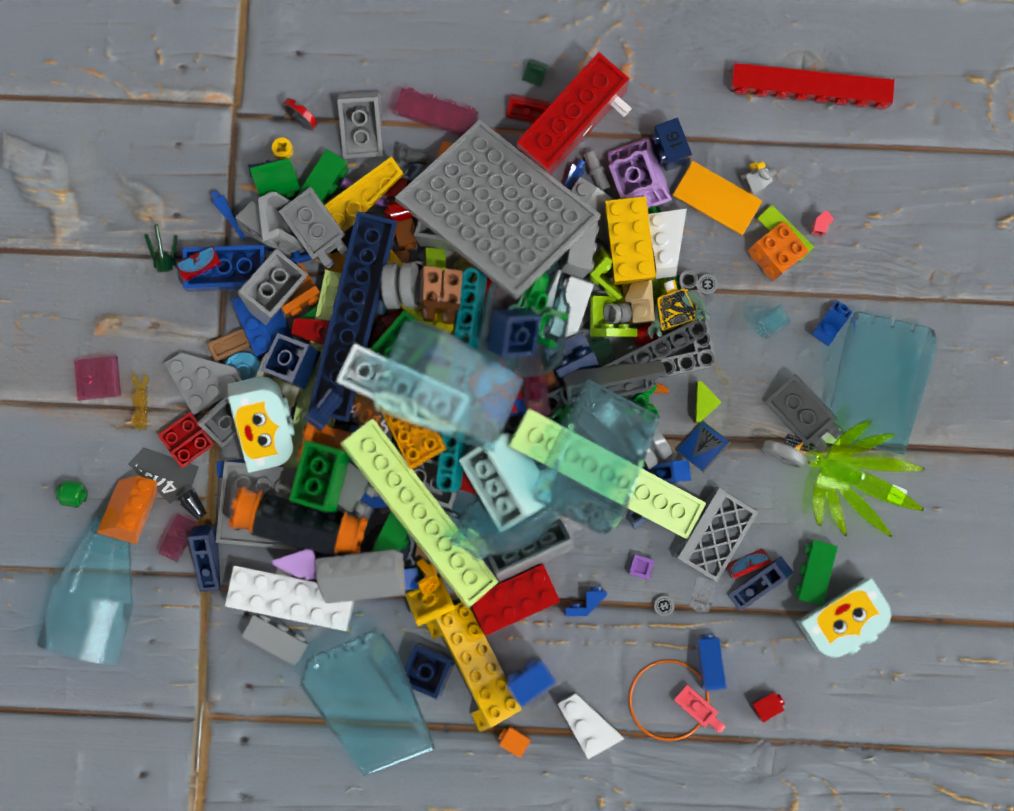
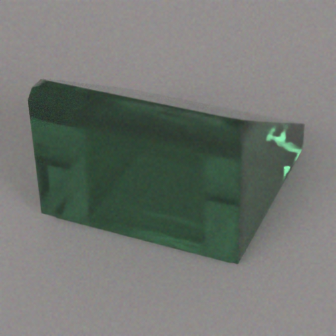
M530 59L522 80L541 87L549 65Z

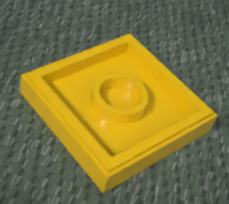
M442 577L438 578L441 585L425 596L419 588L405 594L418 626L455 609Z

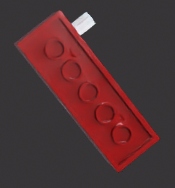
M598 52L517 141V149L548 174L552 175L612 108L623 117L628 115L632 108L621 98L627 92L630 78Z

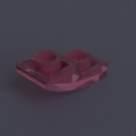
M178 514L162 543L159 554L178 562L187 547L189 534L194 526H197L196 522Z

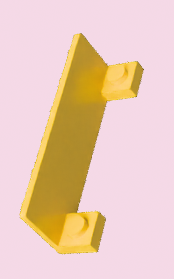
M463 602L455 605L454 610L425 623L433 640L443 636L479 707L478 710L470 714L480 732L495 726L522 710L517 700L507 688L508 680L471 607L466 608Z

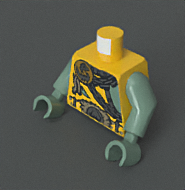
M675 280L664 283L667 295L657 298L658 302L654 307L655 321H651L648 334L651 339H653L655 333L661 338L662 332L660 329L662 331H670L695 320H698L701 324L704 316L710 319L703 299L693 291L687 289L678 290Z

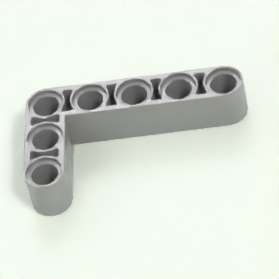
M684 271L678 280L680 289L693 291L702 298L697 275L693 271ZM685 276L691 277L693 284L690 286L685 285L682 278ZM705 316L702 321L707 326V333L704 336L706 344L700 345L695 342L692 344L693 352L661 359L662 363H668L671 366V372L660 377L669 378L706 370L715 363V352ZM695 325L692 327V332L695 335H701L703 329L701 326ZM701 355H708L711 359L710 364H703L700 360ZM682 359H688L691 362L689 369H684L681 366L680 362Z

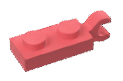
M686 685L673 700L702 727L705 728L709 724L718 733H721L726 727L715 718L718 711L689 685Z

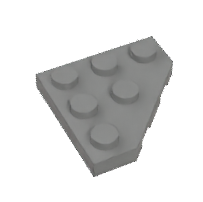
M180 353L165 362L167 369L194 416L223 400L228 395L229 383L244 380L237 367L186 353Z

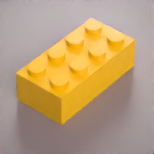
M646 196L605 201L604 207L610 256L613 261L611 264L614 285L647 280L654 281L656 274Z

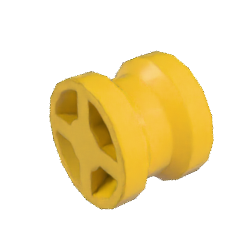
M277 138L272 144V151L279 160L291 158L293 155V146L287 138Z

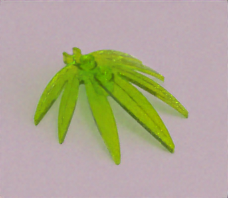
M870 420L862 421L846 430L834 442L826 459H824L821 453L817 451L812 452L818 459L816 462L808 461L807 463L815 468L821 467L813 488V512L817 525L821 527L827 496L831 515L840 532L847 536L844 514L836 492V488H838L850 506L863 519L882 533L892 537V533L877 513L860 495L850 488V485L887 503L924 511L921 505L893 485L858 470V468L876 471L909 472L923 471L924 467L885 457L851 458L853 455L867 451L895 436L894 433H883L869 436L853 443L871 424L872 421Z

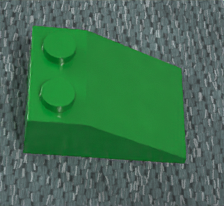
M290 158L250 168L260 197L268 192H277L291 200L295 199L301 190L297 171Z

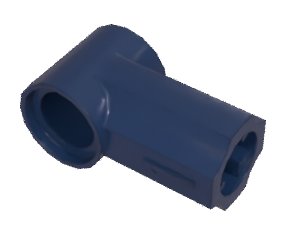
M329 388L319 403L314 405L304 420L321 432L332 418L331 415L344 399Z

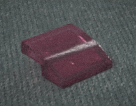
M118 356L74 361L78 401L121 397Z

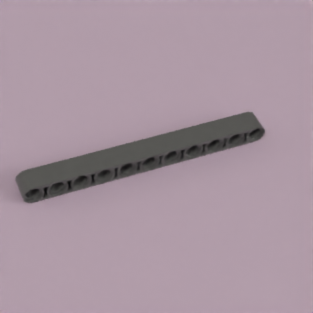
M695 320L603 367L618 366L621 362H627L628 364L640 363L637 360L639 353L647 354V362L659 361L704 338L707 333V326L703 321L700 324L698 320ZM695 325L701 326L703 333L701 335L693 334L692 327ZM675 335H682L685 342L681 345L676 344L673 340ZM657 344H664L667 351L659 354L656 352L655 346ZM563 386L525 405L526 410L536 408L540 415L548 417L556 411L558 406L562 407L564 403L572 405L586 397L568 402L563 396L565 392V387ZM550 398L557 401V406L554 409H548L545 406V402ZM524 414L506 417V418H505L506 427H507L510 431L516 432V430H517L518 427H516V428L510 427V425H509V420H510L512 417H518V418L520 419V422H521V420H522Z

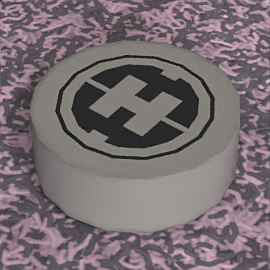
M710 274L703 275L698 280L700 291L704 295H710L717 289V280Z
M661 596L654 603L656 613L661 616L670 615L675 608L673 600L668 596Z

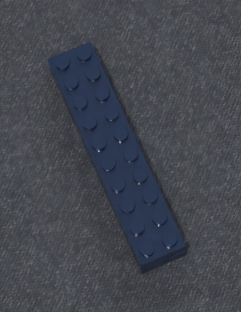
M359 211L356 213L308 412L314 405L319 403L330 388L344 399L331 417L346 422L350 421L356 392L340 385L337 379L354 343L365 349L368 347L382 290V272L385 264H388L398 222L395 220Z

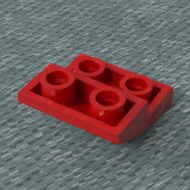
M191 410L157 435L181 468H184L215 445L210 436L197 424L199 421L192 414Z

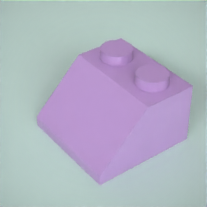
M307 549L272 561L273 565L298 578H305L306 581L317 578L316 559H319L317 551Z

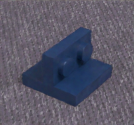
M583 332L556 344L554 349H546L563 386L562 376L574 370L600 368L596 356Z

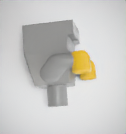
M764 161L749 164L752 172L740 175L746 191L754 194L764 189L773 181L772 176L777 174L774 167L770 169L765 168Z

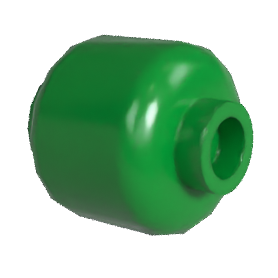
M65 480L62 484L58 485L56 500H59L60 505L79 508L82 502L87 501L88 490H85L82 482Z

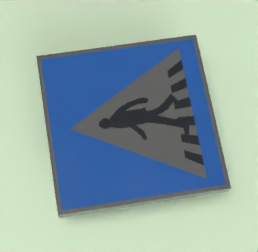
M702 421L676 451L704 473L731 442Z

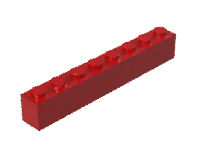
M734 63L730 91L735 92L736 95H747V93L761 98L770 95L780 100L789 97L795 98V101L800 102L809 99L815 100V103L825 104L828 101L835 102V105L839 106L855 104V107L858 108L875 106V109L885 110L893 104L895 79Z

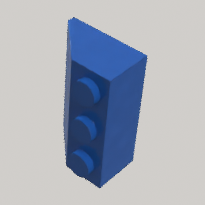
M241 297L232 300L253 352L258 359L264 357L266 352H269L277 333L294 339L281 309L265 325L249 312Z

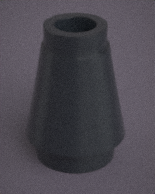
M192 489L179 498L180 505L197 520L207 514L200 498Z

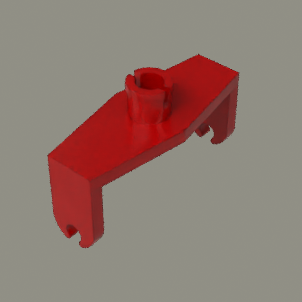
M294 319L291 334L324 345L330 321Z

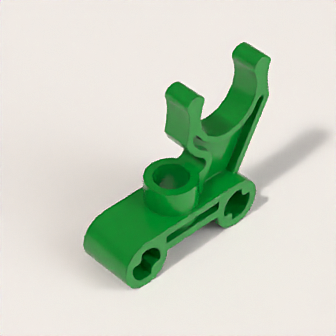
M544 272L522 293L518 305L514 304L509 309L527 308L541 315L542 319L537 343L554 349L556 342L545 339L543 335L544 325L553 317L566 321L568 315L552 307H546L548 297L544 292L549 282V276Z

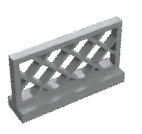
M714 487L689 538L683 539L673 557L713 581L718 582L758 512L726 493L720 487ZM725 498L732 501L733 510L723 512L722 503ZM747 510L751 515L747 521L740 522L738 511ZM734 512L737 524L727 526L724 515ZM721 516L723 527L713 529L711 521L714 517ZM738 526V537L730 540L727 529ZM724 530L726 541L716 544L714 532ZM711 534L713 545L702 547L701 538L703 535ZM727 544L729 549L727 556L719 557L717 546ZM714 547L716 559L706 561L703 550ZM700 551L701 563L694 564L689 561L694 552ZM717 561L719 569L714 576L708 572L707 564Z

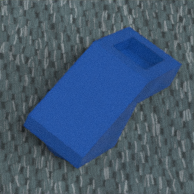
M836 300L812 335L826 346H829L853 311L847 305Z
M590 587V591H586V608H582V604H570V608H565V616H587L607 596V591H602V587Z

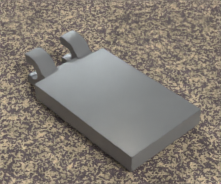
M308 188L278 211L314 261L320 258L324 266L330 269L335 263L328 254L336 248L341 255L346 257L348 246L343 242V239L347 236L313 188Z
M349 461L338 504L349 512L355 509L361 515L364 513L368 514L372 507L362 502L361 498L365 492L371 497H378L379 494L357 465Z

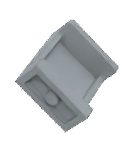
M268 192L266 195L259 197L262 242L274 249H278L285 255L303 249L301 242L290 234V227L278 212L291 201L277 192Z

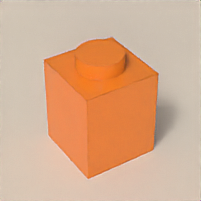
M509 726L508 730L504 728L498 737L501 740L499 746L519 758L522 757L531 741V738Z

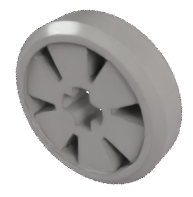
M767 440L762 447V451L766 456L792 467H803L807 459L801 451L781 442Z

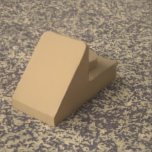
M652 280L631 283L625 302H631L633 323L655 321Z

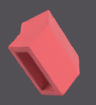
M827 210L814 220L811 235L823 237L827 232L828 226L835 220Z

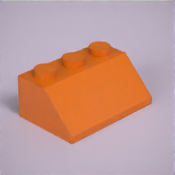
M138 475L118 480L97 533L137 544L158 493L157 481Z

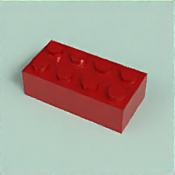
M544 564L492 587L472 605V608L485 636L559 603L560 599Z

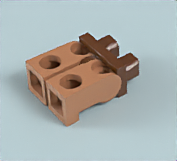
M424 266L419 271L420 304L418 311H422L424 322H434L436 313L442 314L443 324L451 325L454 323L456 313L460 310L463 271L444 269L442 271V268Z

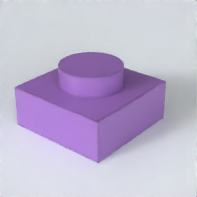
M634 554L629 574L649 580L654 560Z

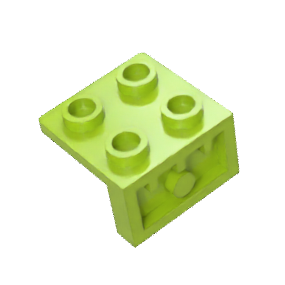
M601 246L593 254L594 267L591 272H588L590 274L589 278L596 285H603L605 287L604 291L613 298L615 296L620 300L622 294L618 285H614L613 281L605 275L611 268L613 261L609 251L604 246Z
M610 296L590 297V337H637V328H629V324L619 322L608 324L604 319L603 311L605 306L613 303H624V297L620 300L615 296L613 298Z

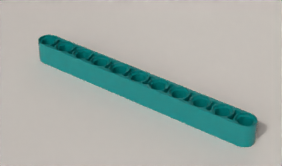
M475 268L466 269L462 275L460 310L457 313L448 387L467 395L470 400L452 437L445 433L442 434V440L447 450L440 453L437 474L438 488L441 491L450 493L459 491L462 485L464 468L459 460L465 457L473 397V393L466 381L476 373L487 284L486 275ZM477 274L476 281L472 283L473 276ZM474 294V301L470 303L469 299ZM469 315H472L471 322L467 323V318ZM469 335V342L465 344V337ZM466 355L467 361L465 364H462V359ZM464 376V383L460 385L459 380ZM454 437H456L457 443L453 447L452 440ZM451 458L454 459V465L452 467H450L449 465ZM451 478L452 483L451 486L448 488L447 480Z

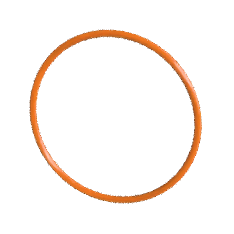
M668 659L653 662L637 674L630 687L628 700L632 718L644 733L662 741L684 739L698 730L701 725L698 724L692 731L680 737L663 738L653 735L641 726L634 715L632 708L633 688L643 672L660 663L683 665L692 670L700 680L701 675L693 667L681 661ZM705 691L706 701L709 703V692Z

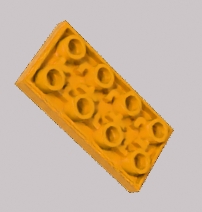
M692 161L672 196L743 236L763 201Z
M377 402L410 469L416 468L447 450L438 430Z

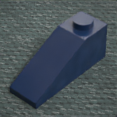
M194 526L188 539L200 592L218 591L221 589L219 548L218 543H216L215 526Z
M780 556L732 591L728 596L741 612L787 580L793 571L783 557Z

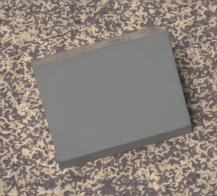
M228 395L197 423L222 448L238 434Z

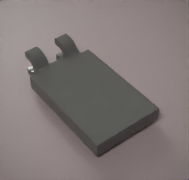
M796 373L765 401L807 446L812 442L820 452H823L830 445L821 438L826 432L829 431L835 439L844 432L839 425L834 423L838 417Z

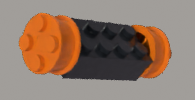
M246 486L239 487L237 496L234 498L232 505L234 512L230 517L229 527H232V530L236 528L249 530V534H252V536L333 555V553L334 555H337V553L357 555L362 546L368 518H364V515L361 518L348 515L347 511L345 513L338 512L337 510L336 512H325L289 501V499L281 498L274 494L264 493L263 495V490L259 492L247 490Z

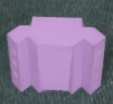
M649 138L608 152V159L611 164L609 168L621 199L646 196L648 208L672 200V194L667 187V180L663 175L658 156L654 152V147Z

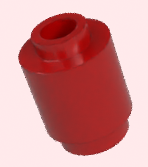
M397 202L387 204V209H384L385 217L397 222L415 217Z
M651 322L637 328V337H633L637 346L641 345L643 347L659 339L657 333L653 335V339L648 334Z

